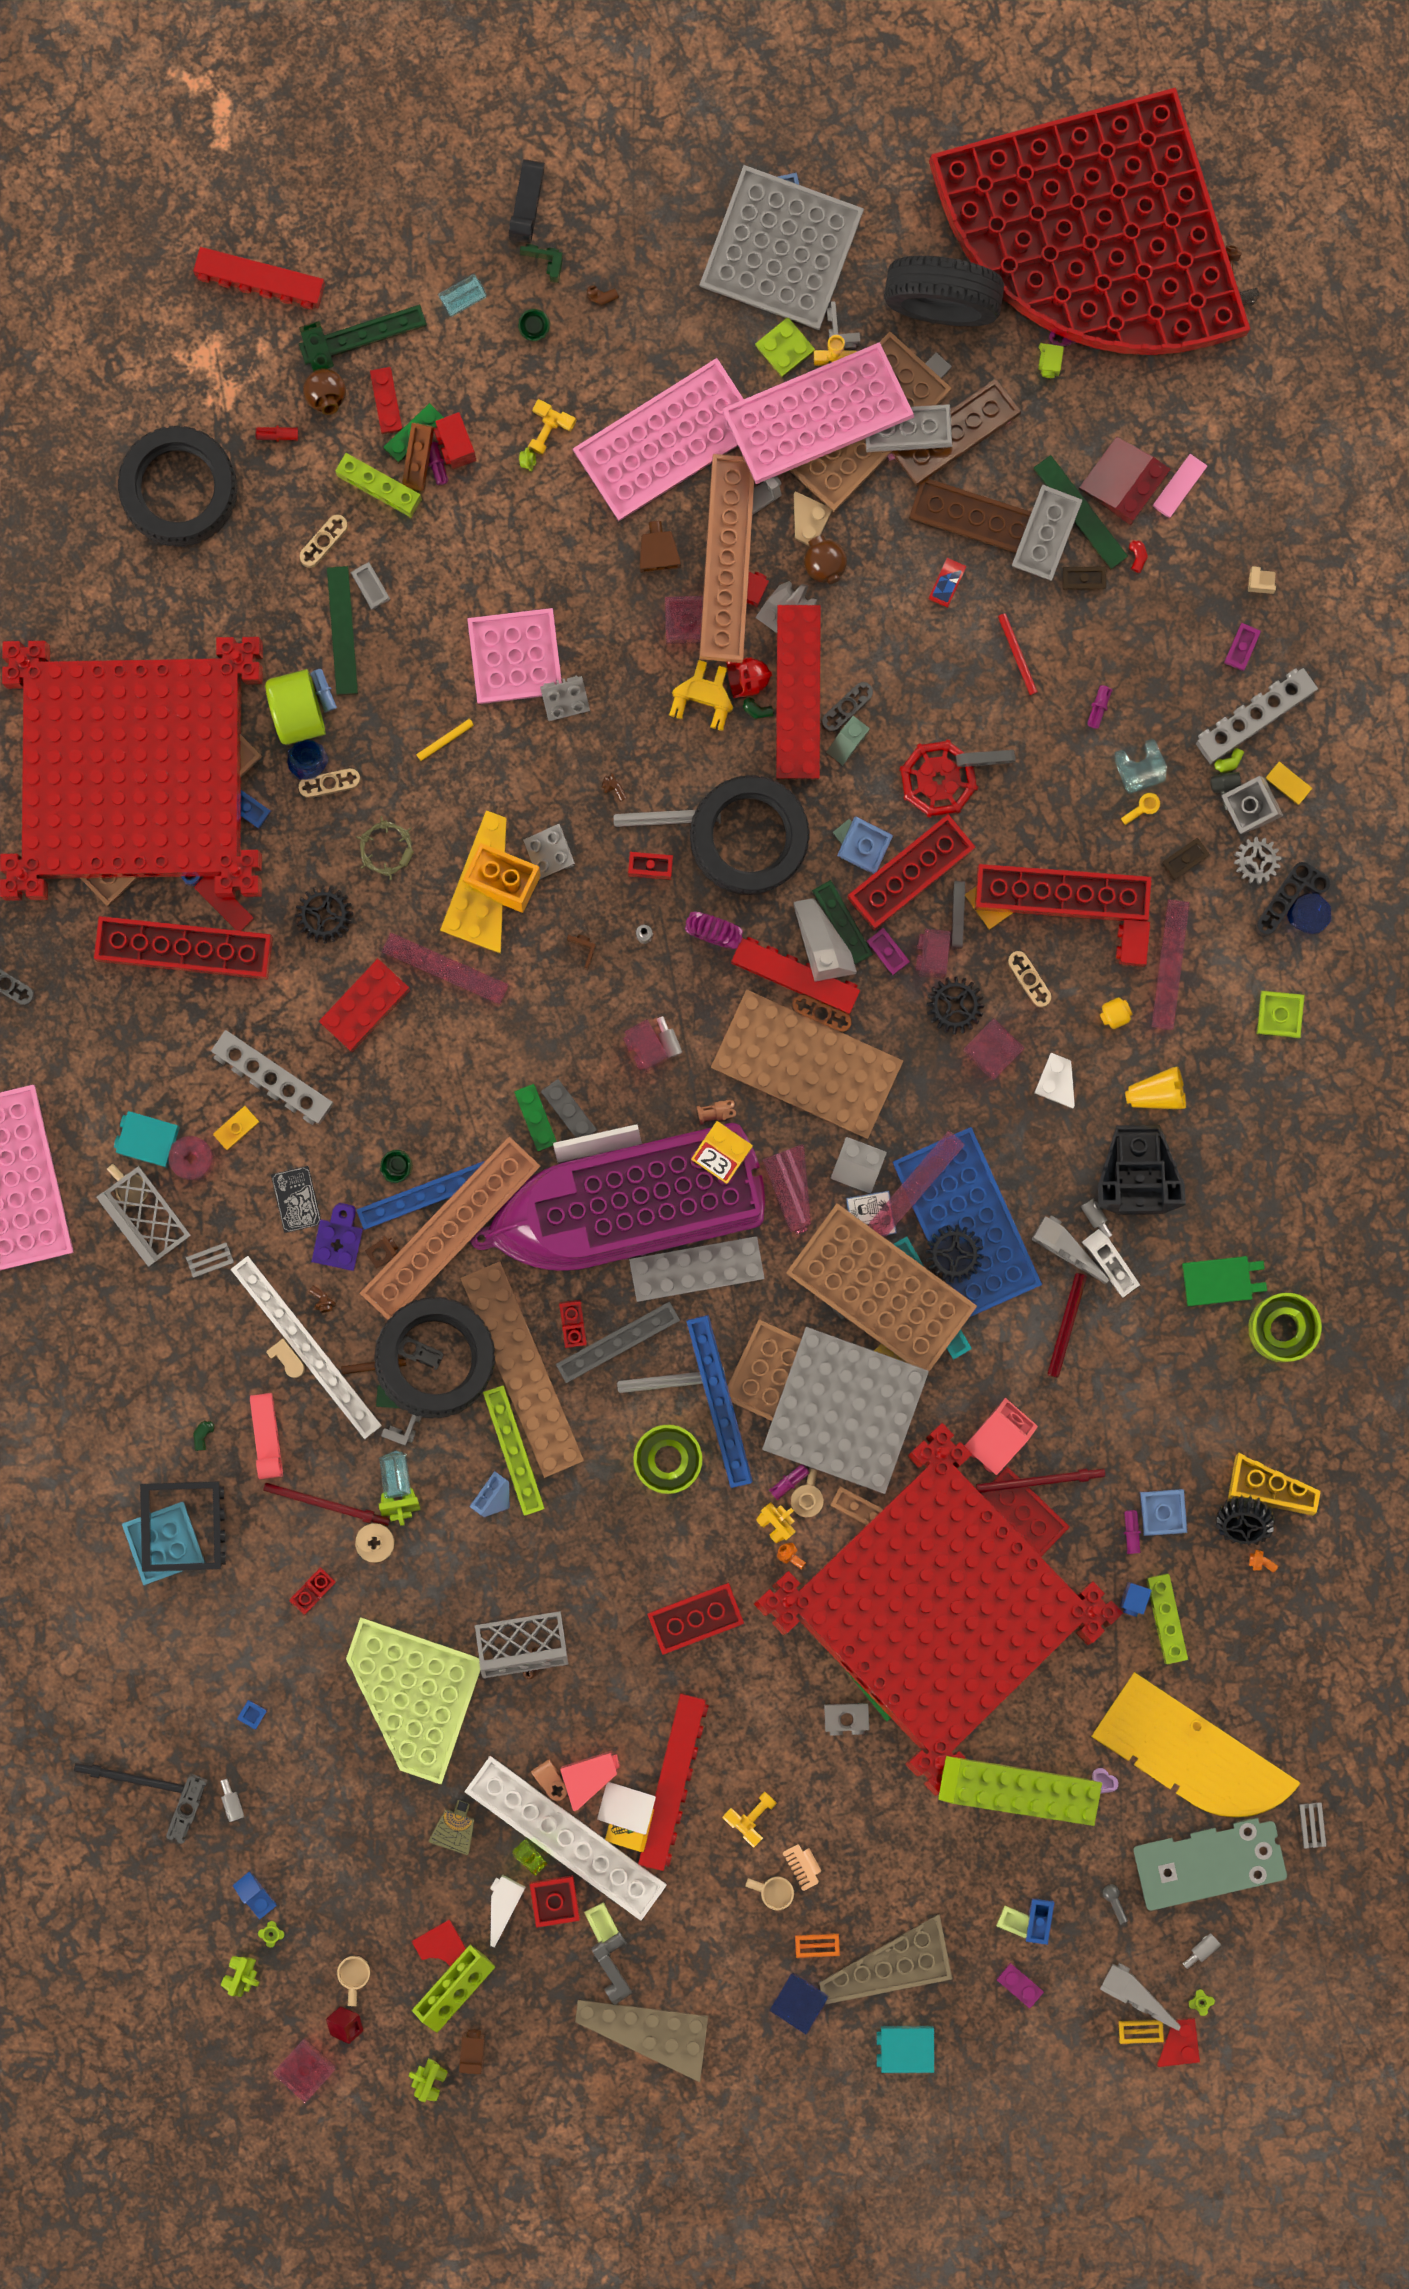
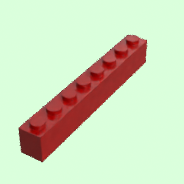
M680 1693L655 1794L654 1812L644 1852H641L638 1865L664 1871L665 1866L669 1867L672 1854H669L668 1851L670 1845H675L677 1833L673 1831L675 1823L680 1824L683 1811H679L680 1803H685L688 1790H685L684 1786L686 1781L690 1782L693 1769L689 1768L691 1759L696 1760L698 1747L694 1746L696 1738L701 1739L704 1727L700 1725L701 1717L706 1718L709 1705L705 1704L706 1699Z

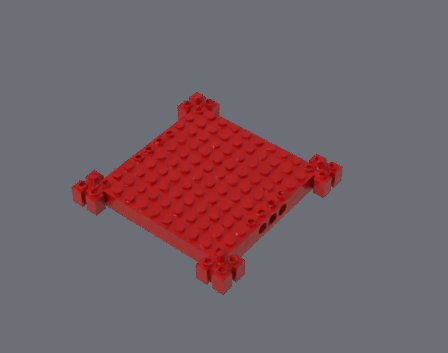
M216 637V655L219 659L50 662V645L46 641H28V647H25L20 641H3L2 658L9 664V667H2V684L7 689H23L22 857L19 854H0V871L7 875L6 879H0V897L5 901L22 900V894H26V897L30 900H48V883L44 879L215 876V894L218 897H236V891H241L244 897H262V879L255 875V871H262V854L259 850H241L240 776L241 678L246 685L263 684V667L259 662H256V659H263V642L260 637H242V643H237L234 637Z
M943 1423L926 1437L929 1444L922 1441L907 1455L918 1468L923 1465L926 1468L799 1591L796 1588L801 1583L788 1571L772 1585L776 1590L775 1593L769 1589L754 1603L765 1617L771 1613L776 1618L772 1624L783 1636L801 1622L921 1750L907 1761L905 1765L917 1777L922 1774L927 1777L923 1784L935 1796L939 1795L946 1756L966 1759L960 1751L952 1753V1751L1077 1627L1080 1629L1076 1634L1086 1645H1089L1105 1632L1101 1625L1106 1628L1123 1614L1112 1600L1105 1603L1101 1599L1105 1593L1094 1581L1087 1584L1076 1594L963 1476L957 1468L972 1453L961 1442L956 1445L953 1444L950 1439L954 1434Z

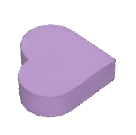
M1097 1768L1093 1771L1092 1780L1102 1782L1100 1794L1113 1792L1117 1789L1118 1780L1116 1777L1109 1775L1103 1768Z

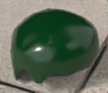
M529 309L519 318L518 329L521 335L529 341L542 340L550 332L551 323L549 317L541 310Z
M396 1149L389 1151L381 1160L380 1171L388 1182L399 1183L405 1181L412 1173L413 1163L405 1151Z

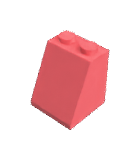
M1005 1398L968 1440L965 1447L972 1453L971 1457L977 1458L983 1463L987 1471L998 1475L1030 1439L1038 1426Z
M612 1751L561 1767L560 1770L573 1811L583 1806L617 1775V1769L621 1767L617 1754L613 1755Z

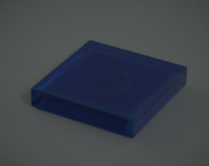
M792 1973L770 2011L804 2034H808L830 1996Z

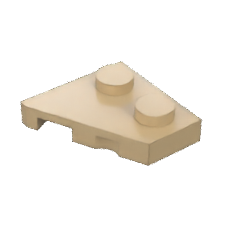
M796 491L794 493L795 540L809 546L808 542L812 538L821 535L832 510L828 506Z

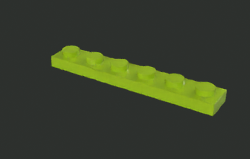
M504 1385L483 1392L524 1516L545 1509Z

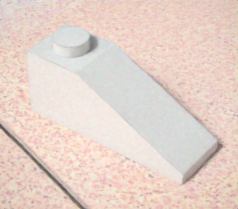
M1098 1229L1082 1241L1091 1257L1122 1297H1125L1140 1285L1114 1245L1102 1231Z
M502 1875L501 1879L496 1878L490 1888L494 1891L491 1896L490 1946L495 1947L525 1889V1886Z

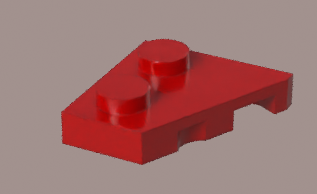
M1195 2018L1176 2019L1181 2025L1179 2031L1172 2027L1169 2028L1163 2050L1157 2061L1158 2067L1200 2063Z

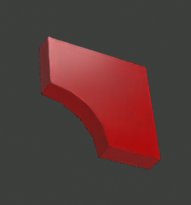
M450 1919L411 1941L421 1960L439 1958L450 1967L466 1950Z

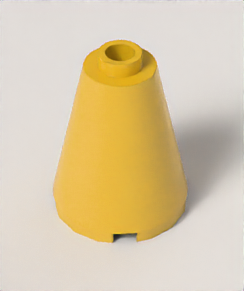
M1172 1067L1128 1087L1129 1091H1125L1127 1104L1131 1103L1132 1107L1186 1108V1096L1183 1093L1184 1084L1179 1067Z

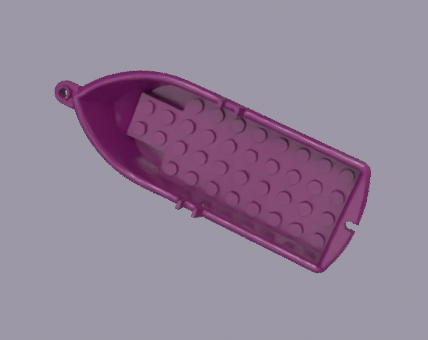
M736 1123L724 1124L725 1127L750 1143L740 1125ZM712 1128L564 1162L549 1167L529 1178L499 1209L491 1226L481 1228L473 1236L471 1244L477 1250L496 1247L513 1259L533 1267L568 1271L589 1268L618 1260H628L630 1257L644 1256L651 1252L756 1228L764 1221L765 1192L762 1175L754 1177L751 1171L759 1169L760 1165L752 1147L728 1184H726L691 1159ZM484 1236L486 1240L483 1243H479L477 1238Z

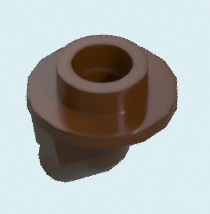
M1226 245L1227 255L1234 274L1233 261H1239L1242 253L1238 250V247Z
M614 774L605 775L601 785L604 788V793L614 790L619 802L627 799L622 786L616 781Z
M313 1285L310 1288L309 1293L320 1299L315 1305V1309L320 1310V1313L332 1311L333 1307L336 1306V1302L328 1298L327 1294Z

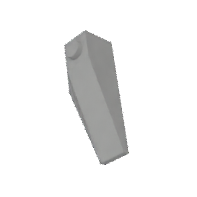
M815 898L793 902L814 981L856 974L857 971L850 950Z
M1045 1216L1031 1240L1106 1284L1109 1281L1108 1277L1069 1232L1060 1225L1062 1222L1053 1216L1049 1218Z
M1118 1963L1117 1966L1113 1964L1100 1990L1124 2003L1132 2004L1133 2007L1141 2012L1149 2013L1153 2018L1179 2031L1181 2025L1134 1975L1129 1973L1130 1968L1121 1963Z

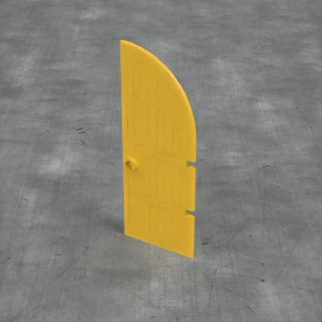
M1135 1672L1091 1736L1127 1761L1134 1755L1138 1758L1134 1766L1169 1789L1176 1783L1180 1786L1176 1794L1196 1807L1219 1816L1238 1818L1264 1813L1284 1802L1301 1784Z

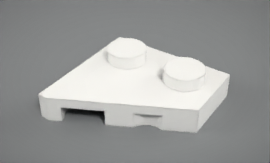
M1050 1053L1035 1094L1073 1109L1075 1103L1071 1061Z

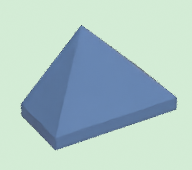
M494 1471L469 1507L483 1517L509 1509V1481Z

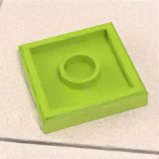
M1261 991L1257 1034L1301 1038L1305 995Z

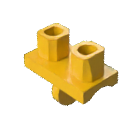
M770 1502L761 1510L762 1513L756 1519L763 1528L770 1522L776 1528L769 1534L775 1543L784 1539L787 1540L796 1532L791 1526L795 1522L790 1516L794 1511L792 1508L786 1511L782 1505L776 1508Z

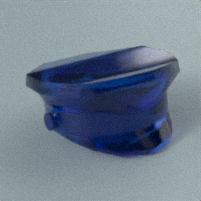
M313 740L295 743L289 749L287 757L289 771L300 780L313 779L319 776L325 770L329 760L323 746Z
M1309 893L1296 899L1295 903L1290 907L1287 917L1290 924L1296 929L1307 934H1319L1331 922V906L1319 894Z

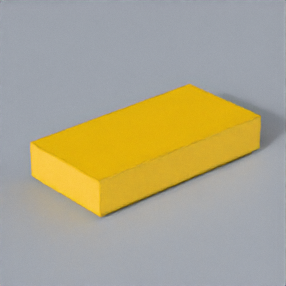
M1278 762L1265 778L1297 805L1312 790V787L1281 762Z

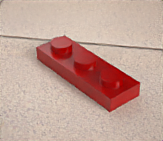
M391 367L370 370L381 433L387 434L401 431L402 423Z

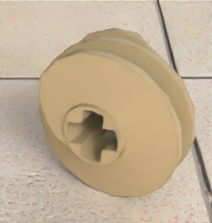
M381 1524L366 1525L357 1533L355 1541L356 1550L362 1559L368 1562H381L387 1559L394 1549L392 1532ZM373 1537H377V1540H380L381 1543L376 1549L369 1545V1541L373 1540Z

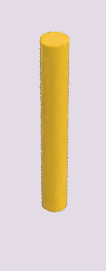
M470 719L466 720L417 753V757L420 761L424 760L473 727L474 724Z

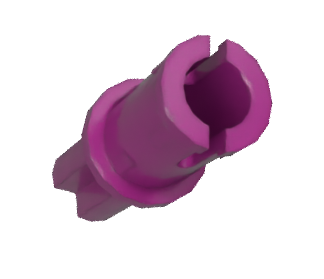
M432 442L429 467L432 468L436 484L440 486L448 482L444 467L445 460L441 457L438 443Z
M1103 685L1099 686L1096 699L1091 704L1093 708L1088 720L1089 727L1099 728L1104 711L1108 710V700L1113 691L1111 688Z
M801 1464L789 1475H784V1478L770 1488L769 1491L779 1500L789 1490L795 1489V1485L809 1474V1470L805 1465Z
M1125 1511L1126 1532L1124 1534H1126L1127 1554L1141 1553L1139 1533L1141 1531H1139L1137 1511Z

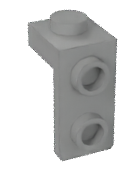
M835 301L831 302L830 308H827V319L832 321V329H829V338L833 335H840L845 340L844 350L856 349V346H860V333L838 334Z
M777 476L763 481V483L754 488L752 515L782 496L779 487L781 481Z

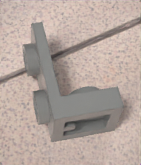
M412 1415L405 1436L401 1434L403 1430L390 1426L389 1429L384 1428L381 1436L407 1446L408 1442H413L416 1431L413 1430L416 1422L420 1423L422 1416Z

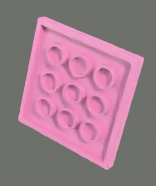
M553 608L467 618L478 704L542 697L540 686H544V683L554 682L556 685V680L559 681V684L562 683Z

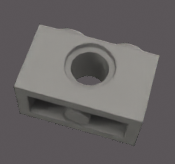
M868 1703L824 1704L825 1731H830V1735H843V1731H852V1735L865 1734V1730H869ZM849 1713L852 1715L853 1721L850 1725H843L840 1719L843 1714Z

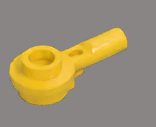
M1153 793L1144 794L1139 800V806L1121 818L1124 825H1127L1143 813H1156L1160 807L1159 797Z

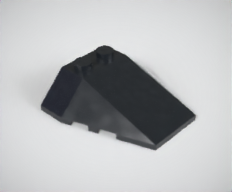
M1160 1125L1116 1126L1098 1183L1099 1207L1118 1215L1164 1214L1186 1205L1185 1183L1178 1172L1177 1164L1172 1158L1169 1145Z

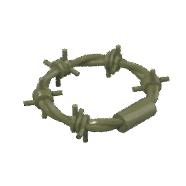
M380 816V823L368 829L361 837L356 835V838L361 840V858L364 864L360 868L362 869L367 866L371 870L389 876L390 880H392L391 874L399 871L402 867H407L414 853L411 848V838L408 832L412 828L410 827L405 830L398 825L387 822V820L383 821V817ZM388 827L396 828L402 836V839L399 841L401 842L405 839L408 845L399 862L400 865L388 868L386 863H384V869L376 868L369 859L373 855L371 854L367 857L364 851L368 840H374L369 835L373 830L379 828H386V833H388Z

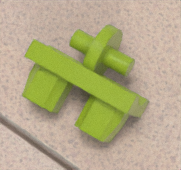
M409 1488V1494L402 1495L403 1500L397 1501L394 1500V1496L389 1497V1492L382 1493L381 1503L379 1504L381 1515L384 1517L390 1516L391 1521L399 1520L400 1526L405 1525L404 1519L412 1518L411 1512L420 1510V1504L413 1489Z
M232 1956L229 1967L237 1970L233 1978L226 1975L221 1983V1986L228 1991V1995L242 1997L243 1992H249L252 1985L259 1986L260 1982L255 1979L257 1971L253 1970L256 1962L255 1959Z
M428 2058L425 2068L419 2066L416 2073L410 2072L408 2075L414 2079L411 2087L416 2089L414 2096L422 2102H426V2100L437 2101L440 2090L433 2087L432 2084L434 2079L443 2082L448 2071L436 2061Z

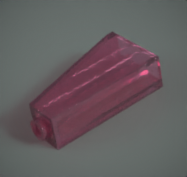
M803 1144L762 1159L790 1233L795 1232L796 1235L808 1231L807 1227L811 1225L805 1150Z

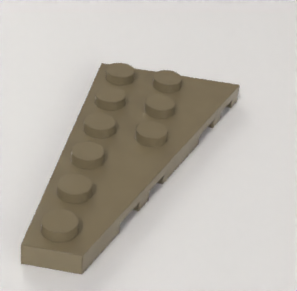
M940 1914L820 1981L823 2005L951 1980L952 1975Z
M578 1999L576 2023L700 2082L708 2022L707 2015L620 2004L614 2005L612 2003Z

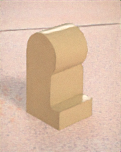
M281 1339L266 1351L271 1359H274L276 1356L285 1366V1372L288 1376L299 1378L304 1374V1363L285 1339Z

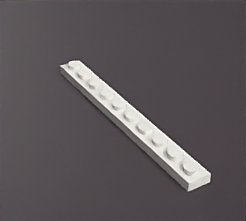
M249 1256L235 1265L231 1271L362 1437L366 1439L382 1425Z

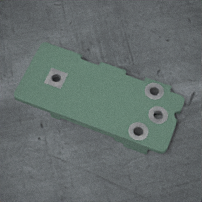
M1254 1817L1233 1823L1234 1828L1216 1832V1828L1190 1833L1191 1838L1173 1842L1172 1838L1135 1846L1133 1852L1146 1908L1150 1911L1285 1880L1287 1873L1281 1847L1275 1843V1838L1278 1836L1275 1823L1272 1821L1259 1823L1258 1818ZM1249 1827L1250 1833L1244 1835V1829ZM1261 1847L1267 1848L1265 1855L1259 1853ZM1170 1869L1172 1871L1171 1876L1165 1877L1164 1870ZM1259 1870L1260 1876L1254 1878V1872Z

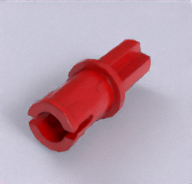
M279 425L276 427H257L256 439L276 440V442H279V440L298 441V427H279Z

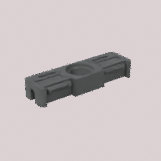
M954 881L951 949H962L965 881Z
M404 1336L398 1350L399 1355L415 1362L419 1359L418 1362L431 1368L434 1366L433 1370L439 1368L444 1357L441 1351L407 1336ZM408 1342L416 1345V1351L412 1355L404 1352V1346Z
M194 1774L189 1775L166 1834L168 1839H176L181 1844L185 1842L186 1839L183 1837H186L190 1824H192L200 1797L207 1784L206 1779ZM185 1803L190 1804L193 1812L191 1814H184L181 1811V1805Z

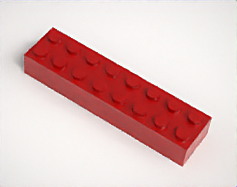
M777 605L776 779L820 778L821 605Z
M979 864L977 867L974 910L1124 921V919L1148 921L1151 877Z
M99 916L94 960L104 963L268 980L273 937L271 934Z

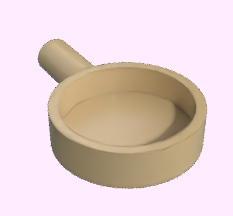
M114 1164L107 1168L117 1181L125 1177ZM135 1174L131 1177L130 1187L142 1188L143 1178ZM127 1181L124 1182L121 1186H127ZM116 1188L118 1200L125 1201L126 1189ZM129 1189L127 1202L140 1204L142 1191ZM144 1191L143 1202L146 1200L149 1192Z
M809 1468L806 1485L798 1487L791 1496L793 1510L802 1517H813L823 1507L822 1493L814 1487L818 1471L816 1469Z
M772 1877L764 1884L748 1878L745 1887L761 1892L764 1904L773 1910L787 1908L794 1898L792 1884L783 1877Z
M359 1956L345 1958L337 1970L339 1982L349 1989L348 2006H357V1989L362 1988L370 1978V1966L365 1959Z

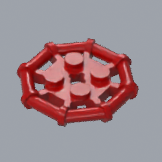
M951 740L917 744V748L899 769L902 776L904 800L909 801L929 818L937 815L961 813V809L972 794L978 791L974 766L965 767L968 783L961 782L959 770L963 767H957L952 760L947 758V753L949 751L956 756L964 752L952 744ZM944 750L941 757L929 758L926 753ZM922 755L925 762L919 770L911 769ZM936 773H940L941 776L945 777V780H942L940 785L937 784V781H933ZM910 775H914L917 778L918 788L912 791ZM959 787L965 788V791L955 802L952 797ZM922 793L931 800L930 806L915 795ZM948 800L951 804L934 807L935 801Z

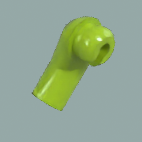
M1235 748L1230 758L1216 760L1215 769L1221 773L1234 771L1238 767L1244 751Z

